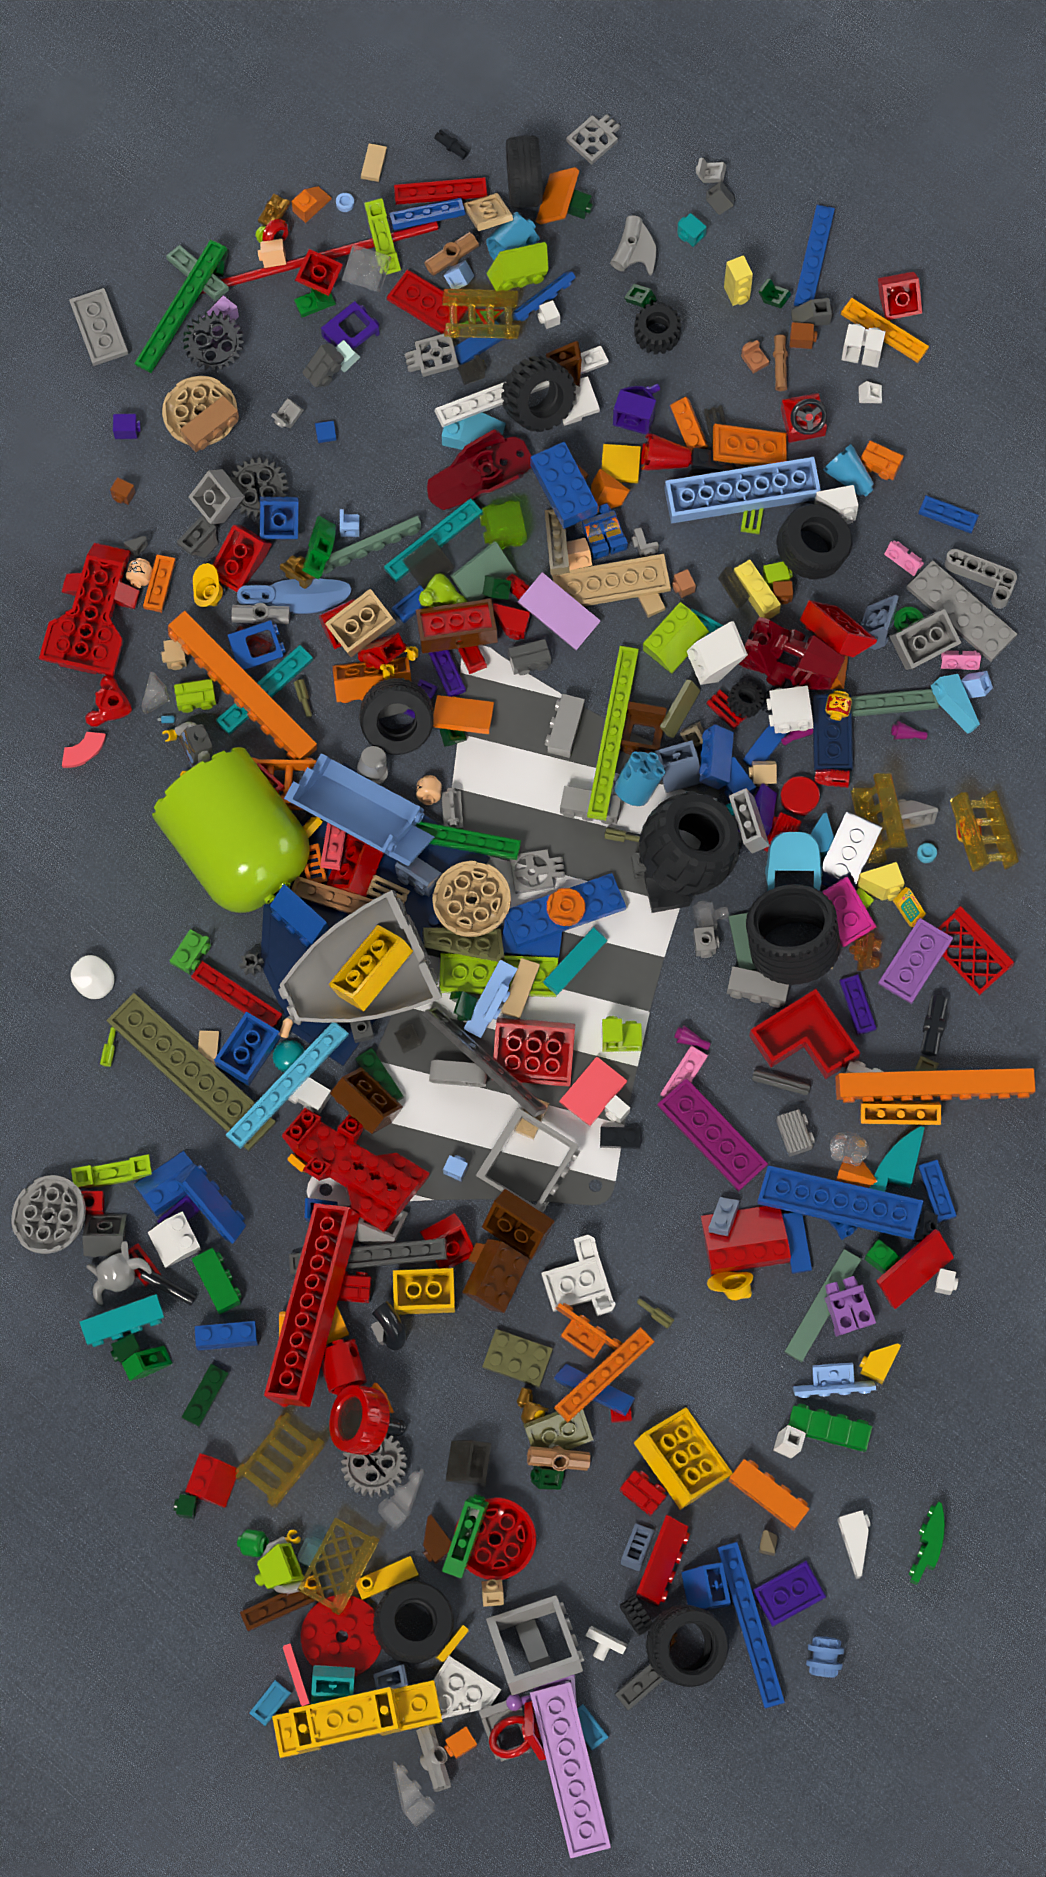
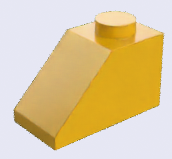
M897 1343L872 1351L868 1357L864 1356L859 1365L862 1368L860 1374L882 1384L901 1345Z

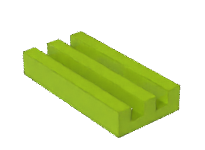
M763 508L759 509L756 529H752L756 509L751 511L749 528H745L748 510L744 511L741 532L759 534Z

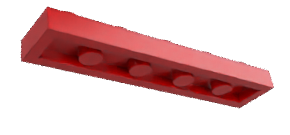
M485 177L394 185L396 205L448 201L458 198L472 199L487 196Z
M203 961L191 976L194 981L244 1014L248 1012L273 1028L283 1016L282 1013Z

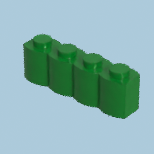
M804 1404L793 1406L788 1424L805 1432L806 1437L862 1452L867 1450L872 1426L868 1425L869 1422L857 1419L854 1422L849 1420V1417L846 1415L837 1414V1417L831 1416L829 1411L823 1409L812 1411L809 1410V1406Z

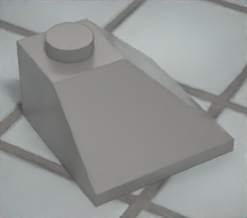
M901 799L896 801L891 809L896 831L934 824L938 813L937 807L913 800L906 801Z

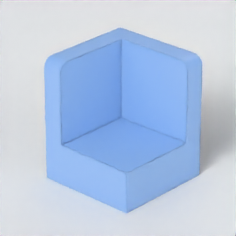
M466 260L450 267L444 274V277L452 291L468 285L473 279L474 274Z
M340 509L341 537H360V516L358 514H344V509Z
M987 671L967 674L961 680L968 698L986 696L993 689Z

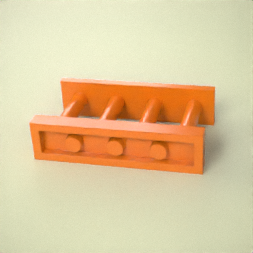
M252 757L256 764L260 763L273 776L274 770L285 771V790L280 797L290 810H304L287 801L284 797L292 785L293 771L305 772L307 767L313 769L317 760L312 758H304L303 760H258Z

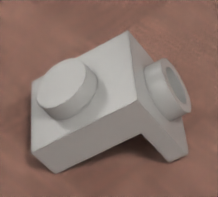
M699 158L696 174L703 183L723 182L726 171L725 163H707L704 158Z
M287 398L279 411L271 416L275 419L274 423L279 427L291 428L304 410Z
M642 528L634 529V536L631 537L633 547H637L640 557L656 554L659 548L658 542L647 544Z

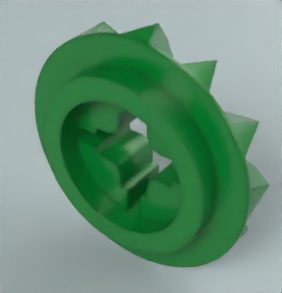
M904 607L895 614L894 627H896L897 631L907 627L908 624H904L906 616L910 621L914 622L924 617L916 608Z

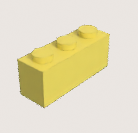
M744 255L726 262L724 289L733 306L737 304L742 305L750 300L753 273Z
M751 560L734 568L733 578L757 614L766 619L779 614L780 602Z

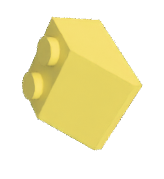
M895 862L860 873L856 886L858 889L861 888L867 894L882 901L886 899L892 901L903 890L904 880L898 864Z

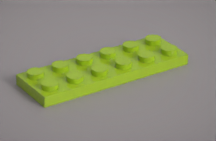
M441 953L439 980L441 992L451 994V992L464 991L467 994L481 995L498 962L460 954ZM504 956V962L518 968L521 958L540 964L529 996L557 997L543 981L558 966V958ZM513 976V978H512V980H511V982H510V984H509V989H510L511 984H512V982H513L514 976Z

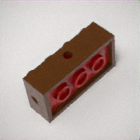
M491 599L416 609L422 654L498 643Z

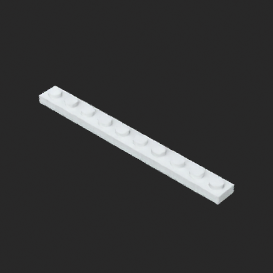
M601 346L581 353V374L608 364L609 361ZM549 381L538 384L531 394L549 387ZM503 383L437 407L435 413L441 426H448L503 405L504 400L501 399V393L504 392V389H502Z

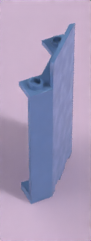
M322 753L313 769L307 767L300 782L297 784L293 781L284 799L407 866L435 838L416 827V824H419L424 817V809L339 764Z

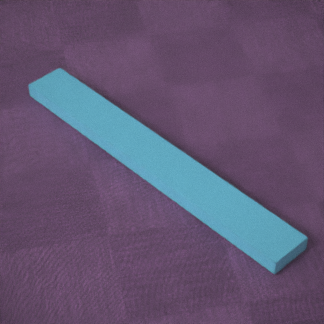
M332 1022L231 1128L226 1137L241 1149L346 1039L349 1033L338 1023Z

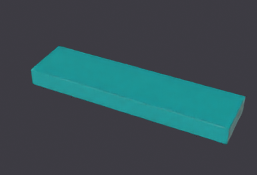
M593 927L543 983L555 995H558L608 940Z

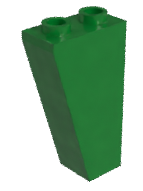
M474 1494L473 1497L469 1496L465 1501L442 1572L459 1578L464 1576L489 1502L485 1501V1497Z

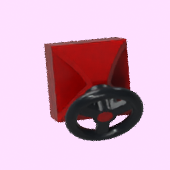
M819 393L782 400L781 413L789 443L825 436L828 414L825 405L820 400Z

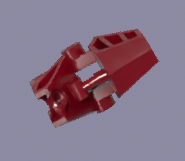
M758 617L744 646L748 655L738 664L746 669L766 674V681L776 687H781L787 678L791 680L793 687L808 686V689L830 690L845 658L814 635L809 637L807 643L803 642L805 639L803 633L794 629L787 630L769 619ZM784 650L800 657L795 667L777 662L776 660L779 659Z

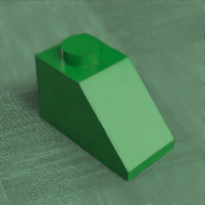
M878 1239L866 1254L864 1260L884 1274L900 1260V1257Z
M165 1346L136 1352L122 1362L129 1381L144 1378L173 1364Z

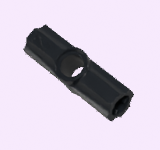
M932 995L929 1002L920 1053L926 1056H937L940 1037L943 1035L946 1019L944 1017L948 1001L944 996Z

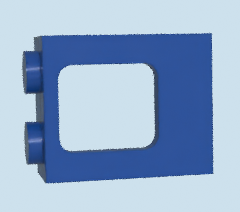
M271 620L227 635L235 661L244 671L276 659H282L283 653H286L283 643L278 642L276 636L279 635L277 625H272ZM269 630L276 650L256 658L251 657L246 637Z

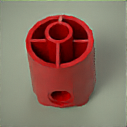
M339 1339L332 1342L333 1346H326L321 1367L329 1393L339 1395L344 1388L350 1385H363L367 1382L355 1339L345 1342L344 1339Z

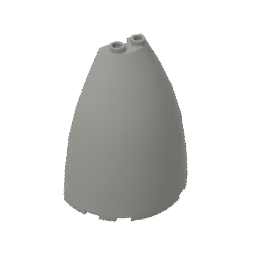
M394 890L365 904L332 926L311 945L289 971L278 990L282 999H287L289 1003L287 1010L291 1017H295L296 1021L331 1023L372 1020L411 1010L442 998L441 988L437 987L439 981L435 970L428 966L431 963L426 948H424V944L410 915L404 914V911H406L405 906L400 898L396 899L397 894ZM379 925L401 937L413 952L365 1011H362L340 998L328 984L373 929Z

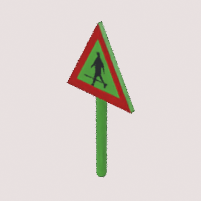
M474 309L478 318L449 326L447 329L452 330L481 321L486 328L505 310Z

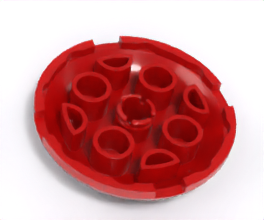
M504 1498L485 1499V1501L489 1502L466 1569L475 1576L486 1580L508 1579L521 1572L534 1554L536 1546L534 1524L528 1513L515 1502ZM492 1535H498L501 1538V1542L493 1545L489 1539Z

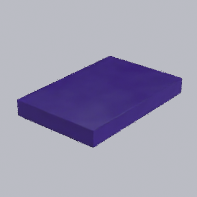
M807 1561L752 1590L772 1627L826 1598Z

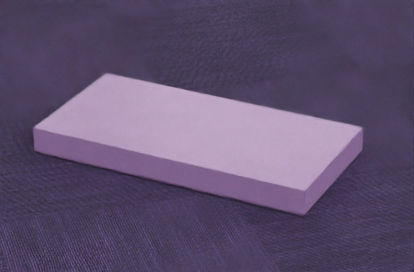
M544 573L538 576L518 601L520 605L575 650L580 647L600 622L596 616Z

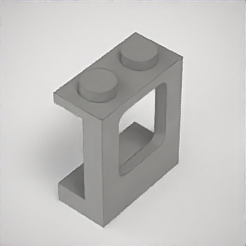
M506 1701L479 1710L488 1739L494 1725L502 1719L513 1715L524 1716L522 1707L517 1711H512L507 1707ZM519 1724L521 1733H522V1725H523V1724ZM530 1747L525 1753L532 1751V1748ZM494 1754L496 1760L500 1759L501 1762L509 1760L506 1758H500Z

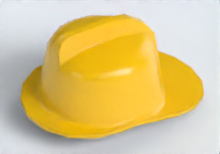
M209 563L200 565L193 575L194 602L200 607L217 606L223 596V588L219 583L217 569Z
M749 1272L718 1273L708 1279L707 1286L713 1291L724 1292L730 1300L750 1298L752 1295L750 1283L753 1281V1275Z

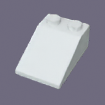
M734 621L727 623L700 639L687 650L700 685L719 682L748 655Z

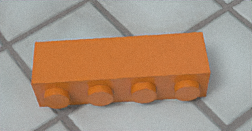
M743 1459L729 1478V1482L794 1531L808 1513V1503L800 1497L796 1499L792 1496V1491L785 1485L779 1486L775 1483V1478L769 1473H762L758 1470L759 1466L750 1459L749 1461Z

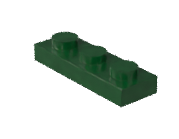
M372 1048L355 1058L358 1065L396 1101L404 1098Z
M210 1364L181 1418L200 1428L229 1373Z

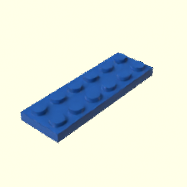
M611 873L570 887L579 892L585 901L583 918L572 926L555 924L547 914V901L550 895L510 908L505 920L516 947L626 910L625 902L613 874Z

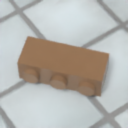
M223 395L180 429L181 437L195 452L203 450L214 438H219L224 430L228 427H233L238 422V411Z

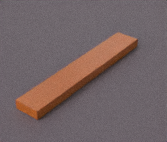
M640 1327L564 1397L554 1409L568 1423L655 1341Z

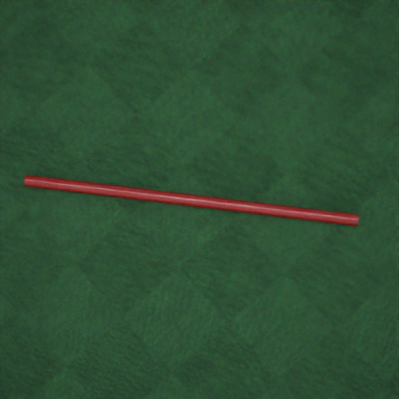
M436 221L393 232L391 237L393 242L436 231L438 230V225ZM371 238L323 251L320 254L333 259L374 248V243ZM305 257L286 261V265L261 268L220 280L228 287L300 268Z

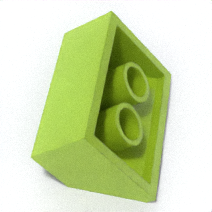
M546 242L500 251L486 273L496 292L508 291L515 287L522 288L533 283H541L548 272Z
M680 602L643 642V651L673 674L688 657L687 650L694 643L704 638L709 633V630L695 613Z

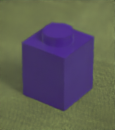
M113 414V433L115 439H137V433L141 432V422L137 421L136 414Z

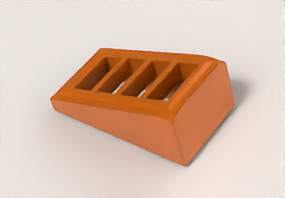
M319 844L309 845V851L316 850L317 854L309 855L308 860L318 858V862L306 864L304 868L306 878L318 883L326 882L327 877L324 868L320 866V869L313 871L308 869L309 867L320 865L322 858ZM318 873L322 874V877L311 879L310 875Z

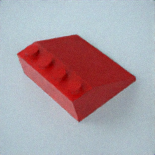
M497 1017L493 1059L521 1083L570 1087L575 1024Z
M762 1206L738 1210L729 1236L710 1233L709 1225L713 1214L701 1216L711 1275L790 1263L791 1255L781 1209Z

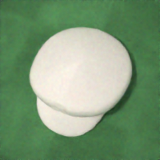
M87 955L80 958L72 967L71 981L83 996L89 999H100L112 990L114 974L110 966L101 958Z

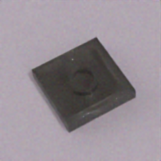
M433 537L429 538L402 560L419 585L424 589L436 574L441 573L445 576L455 568Z

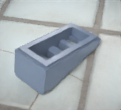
M635 1523L622 1556L621 1565L640 1571L654 1534L653 1529ZM638 1532L648 1537L647 1539H645L643 1537L637 1536L636 1533ZM635 1540L645 1545L641 1546L639 1544L633 1543V1541ZM632 1548V1549H635V1550H637V1551H640L641 1554H638V1553H636V1552L630 1551V1549Z

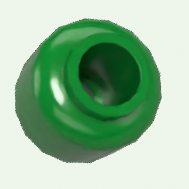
M246 1529L242 1535H239L237 1540L240 1552L244 1556L261 1557L269 1543V1538L266 1537L263 1531Z

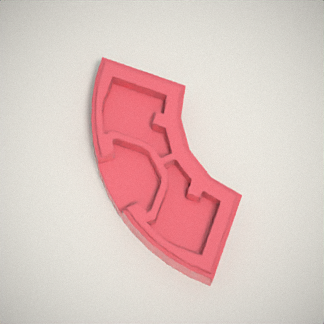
M86 732L84 739L79 744L73 747H65L62 768L81 766L96 756L104 745L106 734Z

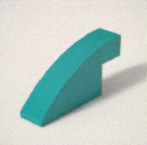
M920 1126L893 1146L879 1165L874 1175L877 1182L871 1185L870 1189L885 1192L887 1183L910 1188L925 1127Z

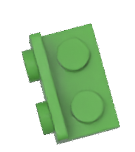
M190 929L170 959V964L190 975L200 965L202 955H206L210 950L211 942L209 937H203Z

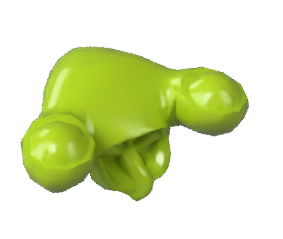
M441 573L436 574L419 595L420 604L429 608L467 602V599L457 592L451 581Z

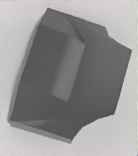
M201 516L177 541V545L190 555L206 558L218 545L216 526L210 524L204 516Z

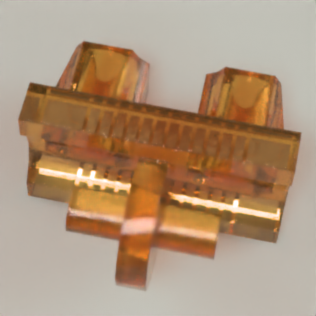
M868 932L866 936H861L860 940H856L855 946L849 947V952L854 954V960H858V971L879 967L880 959L873 957L872 951L878 952L882 941L874 938V933Z

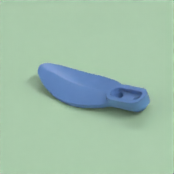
M314 578L312 584L304 589L299 586V581L289 579L276 582L270 586H242L237 592V600L241 605L254 606L257 603H263L267 606H290V613L311 614L322 612L341 604L349 597L351 587L348 583L340 580ZM248 595L250 598L244 599L243 596ZM267 595L269 598L264 599L262 596Z

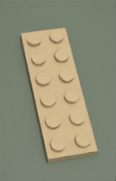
M664 554L570 570V573L552 575L553 582L583 607L671 591Z

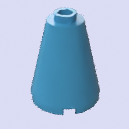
M852 444L846 447L843 452L838 454L823 469L844 486L854 485L855 493L859 496L864 495L866 497L874 490L872 488L874 482Z

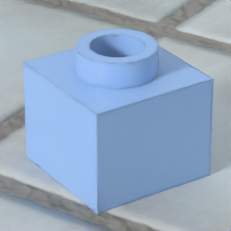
M449 1155L443 1168V1174L462 1182L468 1169V1163L458 1155H455V1157Z

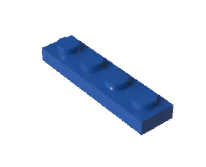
M461 198L389 214L393 230L464 216L465 209Z
M572 271L564 272L510 313L511 319L513 321H524L527 319L532 310H538L539 305H542L544 301L558 295L557 291L561 288L569 287L572 284L571 281L576 278Z

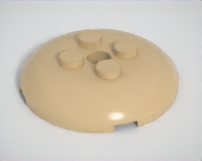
M207 376L190 377L177 383L176 387L166 395L162 408L163 420L170 434L180 442L187 444L181 437L180 429L194 419L198 412H203L223 395L237 409L236 399L232 391L215 378ZM228 427L219 438H214L208 445L222 440L233 427Z
M477 861L461 862L447 869L438 879L432 898L435 914L441 924L449 931L466 937L482 936L496 929L506 918L511 904L510 889L504 876L493 866L478 863ZM471 897L477 899L475 904H469L467 900Z

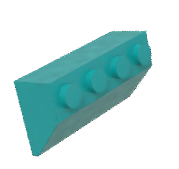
M155 1294L80 1321L79 1323L87 1345H92L94 1348L105 1344V1339L111 1338L113 1341L124 1337L123 1333L131 1331V1334L143 1330L142 1326L150 1324L153 1327L161 1324V1319H164L165 1316L159 1297Z

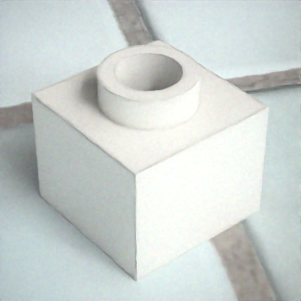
M553 300L539 305L537 316L540 323H544L546 329L560 324V314Z
M615 1095L605 1106V1115L612 1122L617 1121L620 1124L630 1113V1107Z
M940 1269L935 1292L951 1295L958 1285V1278H955L956 1272Z

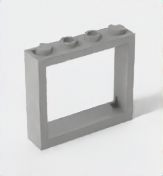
M517 1108L476 1176L501 1192L507 1189L537 1210L544 1212L549 1204L546 1201L550 1194L554 1195L560 1186L557 1182L560 1177L565 1178L570 1170L567 1166L571 1160L575 1161L580 1154L578 1150L580 1146ZM522 1118L571 1148L536 1205L487 1176Z
M556 1595L486 1619L511 1695L583 1672L581 1662L584 1659L581 1650L577 1651L575 1648L578 1646L575 1634H570V1630L573 1629L569 1618L565 1619L564 1614H567L564 1603H559ZM556 1612L571 1657L514 1676L499 1631Z

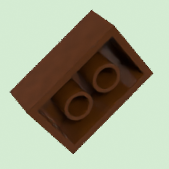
M362 1067L341 1077L330 1093L335 1101L342 1105L371 1134L391 1124L403 1108Z
M504 1189L493 1202L482 1228L532 1260L542 1248L555 1221L507 1189Z
M487 1239L462 1293L491 1311L505 1313L530 1259L502 1241Z

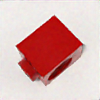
M81 1191L84 1201L88 1199L94 1200V1204L91 1207H86V1215L104 1214L105 1195L103 1191Z

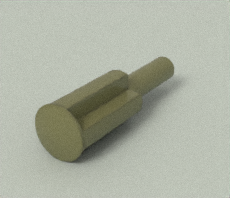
M304 679L296 680L293 684L299 702H302L306 717L309 718L312 716L308 704L309 696Z
M606 828L604 834L605 839L624 842V840L639 842L640 836L626 834V831Z
M641 1298L637 1300V1304L652 1314L651 1317L668 1329L673 1324L674 1319L658 1307L654 1309Z

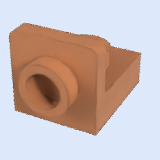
M758 340L746 343L742 348L741 354L742 359L753 374L769 365V360L759 348L760 343Z

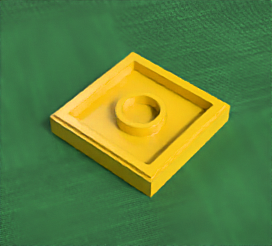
M603 444L601 469L618 482L638 483L641 446Z

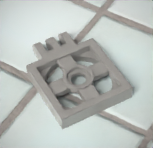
M608 114L599 121L592 115L566 138V142L591 165L618 142V138L614 133L620 129V125L618 123L615 124L613 119L608 121L610 119ZM586 128L598 129L595 132H589ZM579 133L585 138V141L580 145L576 143ZM604 134L608 138L606 145L599 141V138ZM594 137L596 140L595 142H590L588 139ZM590 146H594L599 151L596 154H588L585 150Z
M451 332L416 341V350L405 353L408 371L413 372L421 369L423 377L459 367ZM438 342H444L449 346L441 348ZM431 345L429 352L423 353L424 349ZM435 351L440 352V355L438 357L433 356V353ZM452 354L450 362L443 364V356ZM432 359L435 363L434 367L428 368L424 365V361Z
M547 849L520 853L518 860L510 859L515 894L554 888L553 879L565 877V872H557L563 870L564 865H556L557 863H562L563 858H549ZM540 857L545 861L546 866L537 867L534 865L533 858ZM525 859V869L515 870L518 861ZM534 869L535 874L529 875L528 870ZM547 874L546 880L538 885V876ZM525 877L528 879L530 887L521 884L517 878Z

